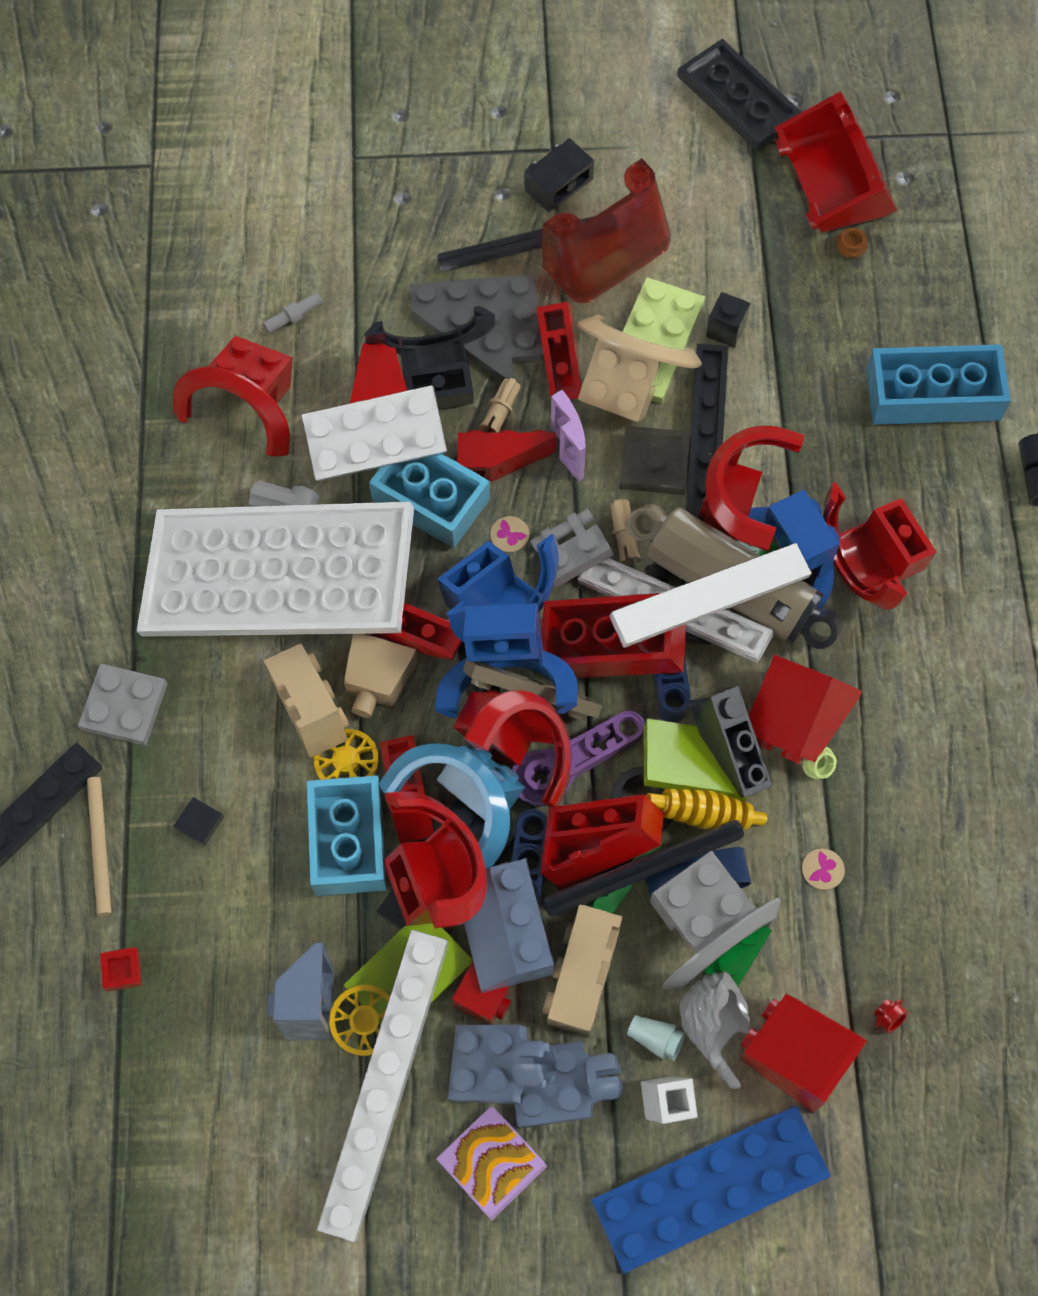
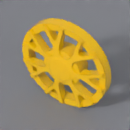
M344 729L346 736L350 737L345 741V746L339 748L335 746L328 749L334 752L331 759L322 758V753L314 756V768L320 780L339 779L340 774L349 775V778L358 777L355 772L360 766L369 772L366 776H375L379 766V754L375 743L367 734L355 729ZM354 737L363 740L357 749L350 746ZM373 752V759L361 760L360 753ZM333 764L336 770L328 777H325L321 770Z
M371 985L355 986L344 991L334 1002L329 1018L330 1030L337 1044L345 1051L360 1056L373 1054L374 1048L371 1049L366 1035L374 1031L379 1035L380 1029L377 1028L379 1018H384L386 1010L378 1014L372 1007L382 997L389 1003L390 996L382 989ZM358 991H370L369 1006H359ZM355 992V999L352 1000L349 995ZM373 992L379 994L376 999H373ZM345 998L356 1007L351 1012V1015L338 1008ZM336 1011L341 1013L342 1016L335 1018ZM349 1019L351 1029L337 1033L335 1021ZM353 1032L362 1035L358 1049L347 1045ZM347 1035L345 1041H343L339 1036ZM364 1043L367 1045L368 1050H361Z

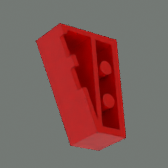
M644 794L549 807L540 873L562 890L661 846L664 813Z

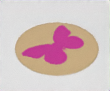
M513 516L502 517L492 525L490 538L492 543L502 551H518L529 540V528L520 518Z
M821 848L811 851L806 855L802 863V873L805 880L817 889H832L839 885L844 877L845 868L842 859L829 849Z

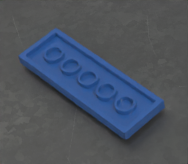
M796 1105L593 1198L591 1202L621 1271L625 1274L826 1180L831 1175Z

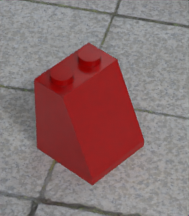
M362 343L349 404L407 391L395 348L381 343L373 345Z
M774 654L749 714L759 747L769 751L772 750L773 746L783 749L780 756L798 764L801 763L802 758L816 762L818 756L823 752L860 698L862 691L833 677Z
M786 993L780 1002L773 998L761 1015L766 1019V1022L759 1032L752 1027L740 1046L745 1049V1052L740 1060L814 1114L827 1101L867 1040Z

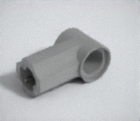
M258 480L252 486L248 505L249 507L317 505L320 497L315 491L303 486H294L292 489Z

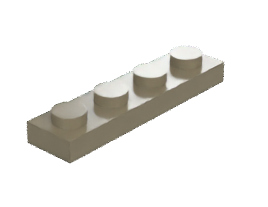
M466 659L462 671L472 678L471 684L490 690L491 686L494 685L504 688L503 692L512 690L532 692L544 698L555 707L556 689L553 685L479 661L468 662ZM578 694L577 706L567 711L566 714L584 720L586 715L598 719L602 705L590 697Z

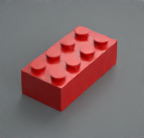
M661 593L544 601L541 638L543 651L549 652L567 663L573 670L576 678L682 673L684 670L686 624L624 648L609 617L611 612Z

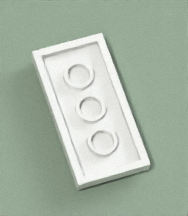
M432 385L302 415L315 479L317 481L447 453Z

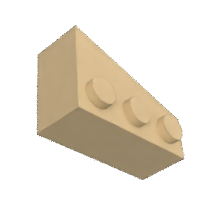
M300 643L263 660L268 674L310 758L348 740L344 728L349 726V723L342 708L335 706L332 700L335 696L327 679L322 681L318 675L321 668L313 652L307 655Z
M579 904L575 922L568 923L563 943L568 944L565 958L559 956L555 966L553 978L558 979L555 993L548 991L542 1013L548 1014V1026L590 1038L619 936L622 916Z

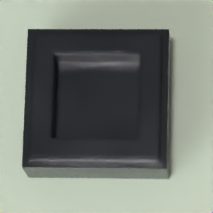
M192 797L173 827L205 847L224 816L219 811Z

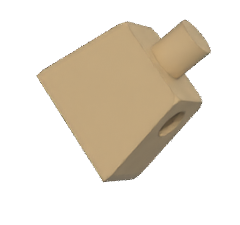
M353 634L344 679L347 694L356 697L351 711L360 717L371 718L376 703L392 707L417 666L416 649L366 634Z

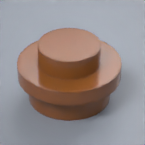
M858 228L844 230L839 234L836 241L838 252L847 258L862 256L868 245L865 234Z

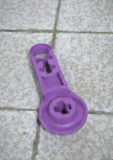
M634 711L621 712L570 740L572 768L566 791L576 777L640 741L644 732V721L638 713ZM623 721H632L637 725L638 732L635 735L626 736L619 730V724ZM609 729H611L614 738L606 742L605 750L602 751L599 747L593 749L594 739L597 738L599 742L608 739L611 732ZM555 749L527 752L521 765L513 766L512 770L519 777L517 781L525 786L519 796L522 801L532 806H546L541 802V799L552 777ZM541 771V775L543 772H546L548 774L546 783L540 784V780L534 783V772Z

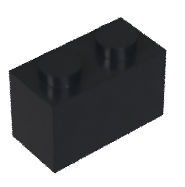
M569 138L561 145H555L546 156L527 167L526 171H524V190L549 213L593 180L594 159Z

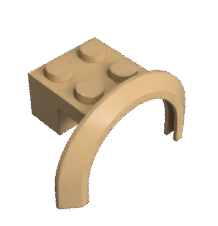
M595 315L578 321L577 326L581 330L598 338L578 400L630 420L639 422L646 417L655 391L653 383L661 362L687 368H698L702 364L695 351L691 348L676 349L628 335L603 323L601 320L604 319V316Z

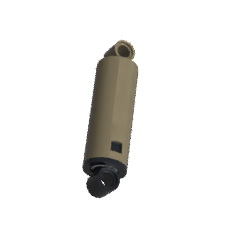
M646 504L634 510L629 515L627 521V529L634 539L641 542H651L647 554L648 558L687 583L760 557L759 554L680 507L675 508L667 517L665 511L660 506ZM643 514L649 515L653 519L654 528L652 531L646 530L642 526L641 517ZM802 580L730 607V609L741 616L772 629L774 636L790 646L802 634L805 641L811 647L825 649L837 640L842 630V622L835 612L817 608L824 594ZM816 622L827 623L831 629V635L820 636L816 633L814 624Z

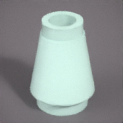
M638 1015L633 1018L628 1030V1036L634 1038V1040L663 1060L669 1058L673 1061L677 1058L682 1048L686 1034L678 1030V1025L645 1017L642 1018Z

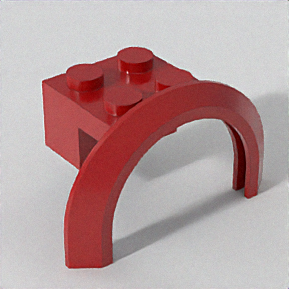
M234 336L208 367L191 369L180 377L173 391V412L179 421L186 423L187 417L190 418L192 416V397L196 390L205 387L227 390L246 401L260 417L267 436L266 455L271 457L288 456L290 452V429L286 417L277 403L291 387L293 357L247 339Z
M754 426L741 430L725 440L713 455L708 466L705 480L706 496L698 516L704 518V522L730 538L768 551L776 527L748 517L762 472L737 463L743 449L756 445H772L799 453L805 435L777 426Z
M835 481L826 494L823 519L828 526L834 527L840 540L833 564L842 580L856 595L880 609H893L899 606L907 595L900 581L924 571L937 551L902 498L874 509L865 523L839 534L838 514L846 497Z
M488 690L487 693L471 692L453 728L465 737L464 739L477 750L489 751L492 755L491 759L499 764L520 766L532 742L554 744V769L541 802L547 807L559 806L571 775L572 750L566 726L555 708L544 698L528 691L512 690L498 693Z
M386 792L384 795L391 814L418 813L431 817L443 824L425 842L401 843L383 860L406 925L413 926L433 923L435 929L457 926L467 922L478 913L487 892L486 867L481 849L473 833L455 813L434 798L416 792Z

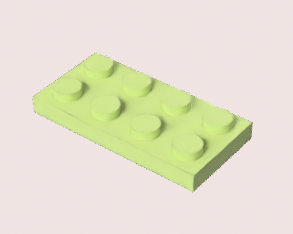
M646 277L623 333L662 346L684 349L703 308L705 296ZM664 362L660 363L653 383L655 391L652 402L662 405L678 366Z

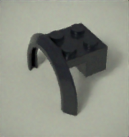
M481 306L473 307V316L467 323L453 330L435 335L420 337L392 335L384 330L382 321L375 322L364 335L366 344H385L388 347H394L396 354L401 355L407 391L432 385L438 409L474 404L473 386L464 344L477 340L490 332L495 325V313Z

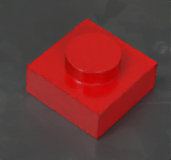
M137 947L100 953L103 990L108 992L142 986L140 955Z

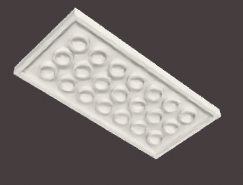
M411 502L157 509L137 632L142 637L401 633L414 507Z

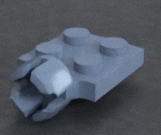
M456 1025L448 1100L457 1103L520 1104L521 1094L524 1089L546 1088L554 1081L556 1071H542V1065L540 1064H557L556 1052L553 1046L543 1041H528L527 1028L522 1025Z
M582 1041L551 1045L556 1052L557 1064L540 1065H542V1071H556L555 1079L546 1088H526L522 1091L520 1104H515L517 1127L523 1129L593 1119V1106L595 1103L617 1099L622 1096L623 1086L618 1076L601 1078L603 1076L621 1074L617 1057L611 1053L588 1055L585 1052Z

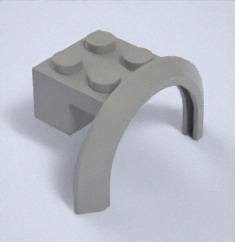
M712 851L654 891L650 899L651 905L671 931L676 928L695 953L691 959L664 982L663 990H684L699 973L741 940L764 925L767 927L773 925L778 917L782 900L779 897L756 909Z

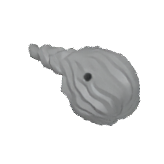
M728 972L708 974L702 980H697L695 985L691 986L690 990L683 995L680 1001L679 1008L682 1028L692 1043L709 1060L713 1069L717 1070L719 1077L728 1084L729 1088L738 1089L742 1085L727 1065L725 1058L722 1056V1051L737 1032L748 1033L750 1031L748 1006Z

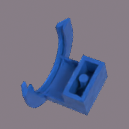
M803 489L769 507L751 508L749 518L776 527L774 537L781 548L796 543L809 569L815 568L813 588L824 594L817 606L821 610L832 590L834 580L833 561L839 548L840 540L834 527L828 526L823 519L818 502L814 498L810 499Z
M550 534L536 545L541 562V573L536 590L515 575L510 556L490 541L484 543L437 578L445 605L450 609L446 614L451 629L457 638L464 642L466 607L537 603L538 613L541 611L544 601H547L552 590L559 565L558 548L553 534Z
M537 603L466 607L463 637L467 658L454 665L442 678L436 695V712L449 718H458L460 698L472 679L462 671L466 659L468 662L479 661L498 668L520 667L539 672L548 678L556 689L557 714L566 713L577 706L578 686L573 670L559 657L543 651Z

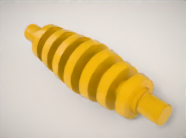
M665 789L661 795L647 793L646 795L664 813V818H673L674 821L686 823L700 829L709 830L730 821L738 820L745 831L751 825L765 826L767 822V814L754 811L751 803L710 790Z

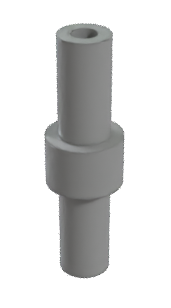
M315 292L298 303L292 302L282 308L283 312L265 321L263 326L267 333L270 334L289 322L294 324L303 318V314L322 304V299Z

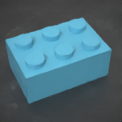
M443 454L381 467L369 482L373 502H411L414 507L412 525L453 549L490 500V481Z
M378 776L307 781L310 883L315 896L387 891L386 868L383 862L385 859L382 792Z

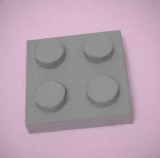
M100 664L78 724L79 729L146 746L168 684L166 679Z

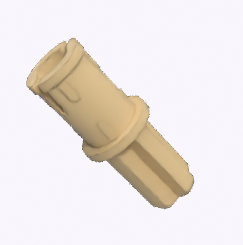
M515 379L503 380L495 398L490 399L488 403L489 410L479 426V431L486 433L491 429V432H499L505 418L512 414V405L521 389L520 384Z
M618 499L610 505L614 525L612 537L617 541L620 563L628 566L632 565L631 559L637 564L641 561L637 540L630 535L627 529V521L631 514L630 504L626 499Z

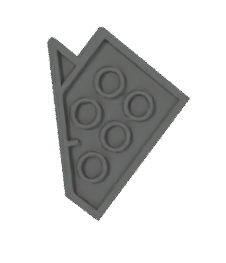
M534 274L410 284L413 318L435 334L453 330L467 323L473 316V307L481 306L495 313L493 329L481 338L464 344L468 358L503 382L504 379L510 378L514 379V363L543 361V347L536 310L538 303Z

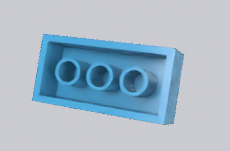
M1002 344L873 348L866 367L873 425L1001 421L1011 402Z

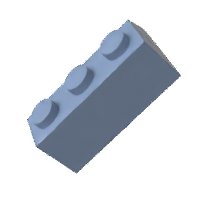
M526 859L486 869L487 892L483 905L473 918L464 923L481 993L553 975L554 964Z
M314 943L275 981V993L268 994V1016L273 1017V1023H276L278 1030H281L287 1041L332 1040L329 1018L333 1006L334 966L323 943Z

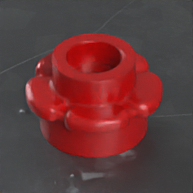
M887 999L881 1003L874 1012V1015L877 1017L875 1025L878 1028H883L888 1034L899 1028L909 1014L902 1007L903 1001L896 1000L892 1002L890 999Z

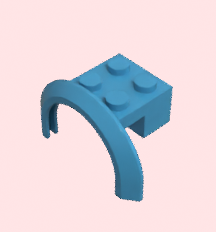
M442 743L420 745L406 751L394 761L379 783L384 794L386 792H400L409 777L423 766L431 763L447 764L437 778V781L485 820L483 834L478 844L486 869L494 865L505 847L510 829L509 810L525 788L524 785L517 781L519 777L513 770L506 766L500 767L490 759L492 755L489 751L477 750L472 745L457 747Z

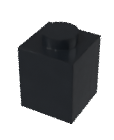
M721 292L709 316L706 337L735 348L747 323L751 302Z

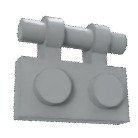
M588 508L577 515L575 512L568 515V520L552 529L550 527L540 531V536L531 540L534 549L538 552L536 545L550 534L554 535L559 554L558 571L554 581L555 587L564 584L614 555L598 525L585 531L583 526L594 520ZM573 531L576 533L577 536L561 545L557 542V540Z

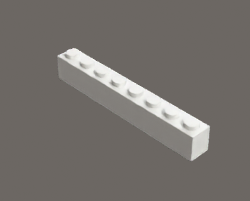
M411 930L317 1231L352 1242L357 1241L448 949V941L445 939Z

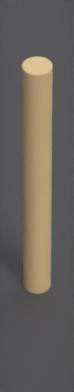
M91 777L87 779L96 910L97 916H108L112 913L102 785L100 777Z

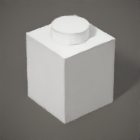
M674 1075L640 1081L646 1120L665 1124L698 1117L693 1080L691 1078Z

